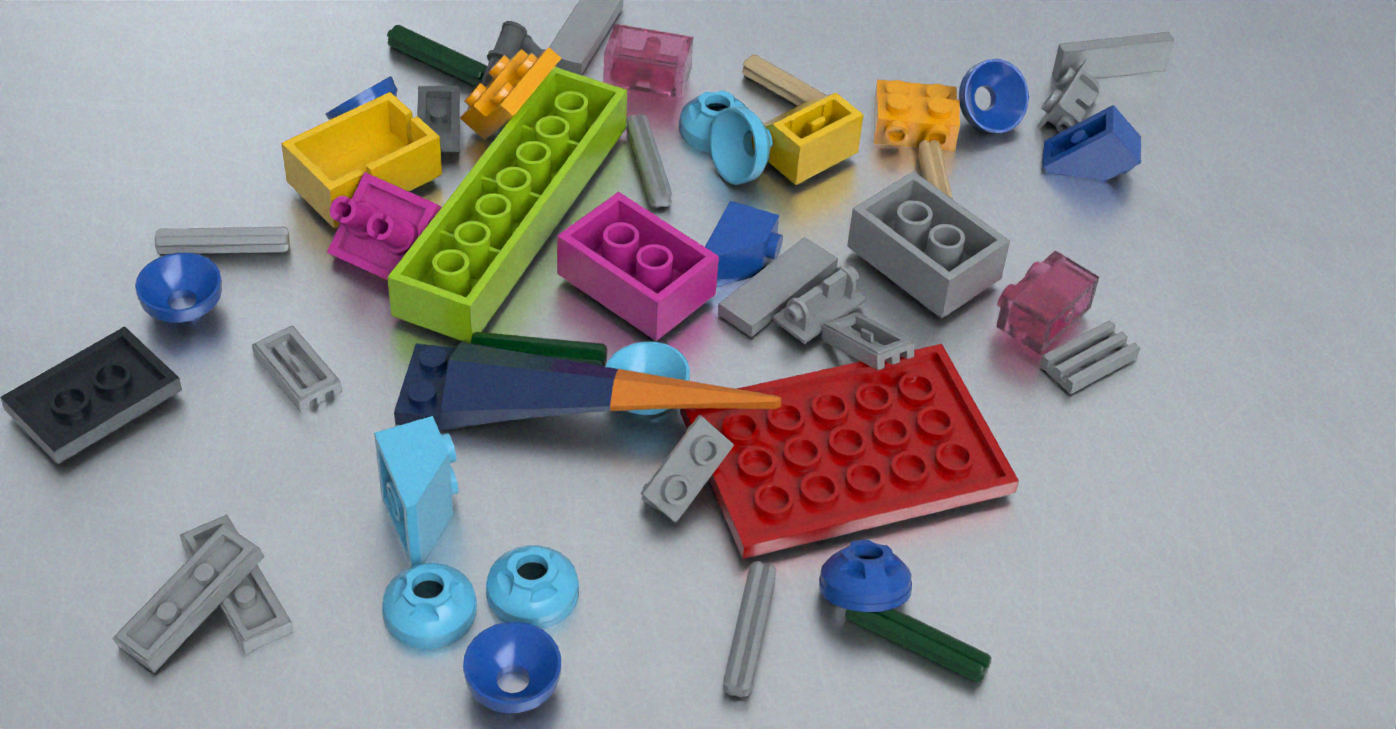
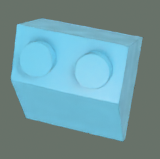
M433 416L374 433L381 497L410 567L423 564L427 560L453 517L452 495L459 493L457 479L450 465L457 460L452 439L448 433L441 435Z

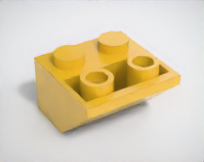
M837 93L805 102L763 123L766 129H769L773 141L768 162L797 185L858 153L864 114ZM752 135V147L755 150V144Z

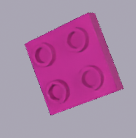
M364 172L352 199L346 196H339L331 204L330 216L339 222L340 225L327 253L388 281L387 277L442 207Z

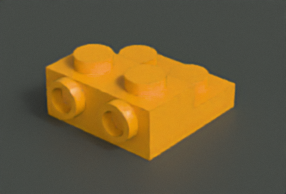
M550 47L538 57L533 53L528 55L522 49L511 59L503 55L488 72L493 77L486 87L479 83L464 100L469 107L460 119L482 139L486 140L518 112L561 60V57Z
M877 79L874 144L919 148V143L923 140L928 142L936 140L941 145V150L955 151L960 128V101L957 100V87Z

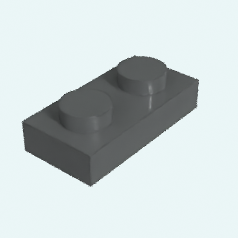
M418 86L417 116L440 136L441 153L460 152V86Z

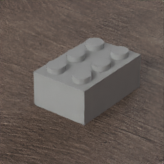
M913 171L852 209L847 247L942 319L1002 279L1010 240Z

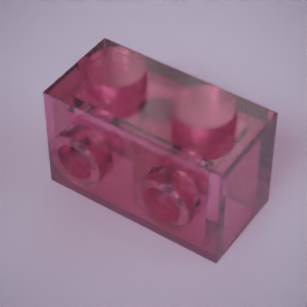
M615 24L604 51L603 82L626 90L682 98L692 69L693 37Z
M1055 250L1041 263L1039 261L1033 263L1025 277L1016 285L1009 284L1003 290L997 302L1000 311L996 327L1033 351L1041 354L1091 308L1100 277Z

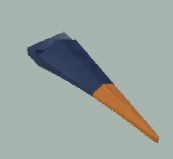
M460 342L457 348L416 343L396 403L394 418L395 425H403L433 416L438 429L447 430L525 418L605 411L683 408L777 409L781 407V397Z

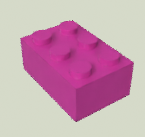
M620 192L614 194L557 235V274L655 341L659 340L716 295L719 256Z

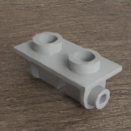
M1086 59L1076 71L1071 67L1068 68L1055 85L1060 91L1055 89L1041 106V109L1046 113L1037 125L1038 128H1041L1049 121L1056 126L1059 132H1062L1082 121L1087 109L1100 92L1098 80L1084 72L1090 62Z
M839 266L834 270L833 275L825 279L820 285L815 286L799 298L790 299L787 302L786 308L772 316V320L803 344L807 343L822 332L821 325L846 316L866 302L867 298L855 290L856 282L859 280L857 271L852 266Z
M701 415L686 429L687 432L648 484L644 485L640 493L643 495L641 500L654 510L659 509L675 523H677L734 446L733 443Z

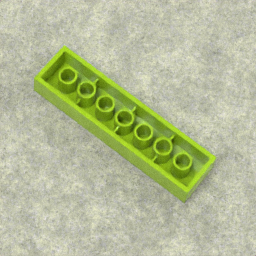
M554 67L518 112L505 125L387 277L391 316L471 344L473 333L482 332L625 131L627 90Z

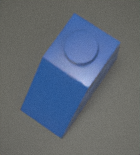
M1114 105L1044 141L1043 169L1051 174L1107 181L1119 174L1127 173L1135 166L1141 164V136Z
M729 202L705 245V248L719 256L716 287L752 278L766 267L769 259H777L783 243V235L778 234L779 215L737 202Z

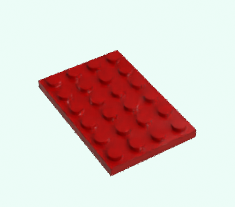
M943 344L915 349L914 357L906 359L900 356V362L893 365L885 361V368L876 370L860 361L736 388L781 397V407L777 409H680V414L686 428L691 426L696 418L701 415L734 444L708 480L742 559L1014 494L1019 483L1016 474Z

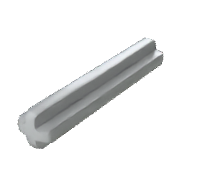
M639 114L638 116L630 115L626 119V131L649 204L655 209L661 206L667 208L672 203V191L648 118L644 114Z
M286 227L160 228L155 234V248L160 255L173 253H194L198 255L286 253L289 250L290 244L289 232Z
M755 561L749 567L723 680V690L729 696L736 695L744 698L751 693L777 570L771 563L764 564L760 561Z

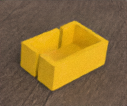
M391 92L281 143L287 183L334 229L339 227L340 223L330 216L332 202L339 196H346L352 199L364 172L408 192L442 175L440 136L418 116L413 118L412 111Z

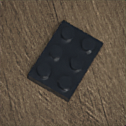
M124 326L0 398L4 410L57 464H60L182 391L180 378Z

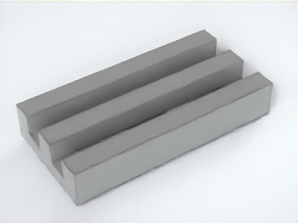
M858 312L821 325L823 341L876 370L885 368V361L893 365L900 362V356L906 359L914 357L913 341Z
M1109 320L1047 352L1042 356L1040 366L1069 394H1072L1137 359L1140 347L1135 342L1128 345L1126 343L1128 336L1122 331L1116 334L1114 332L1116 325ZM1114 349L1117 351L1095 363L1098 357ZM1080 367L1085 368L1070 377L1067 376L1068 373Z
M293 325L252 344L255 358L300 412L309 409L308 402L313 399L319 404L326 400V393L331 392L335 396L342 392L339 378ZM283 342H289L321 380L320 382H314L297 358L282 344ZM270 348L283 362V364L288 368V370L293 374V376L298 380V382L303 386V390L290 376V374L285 370V368L279 363V361L274 357V355L269 351Z

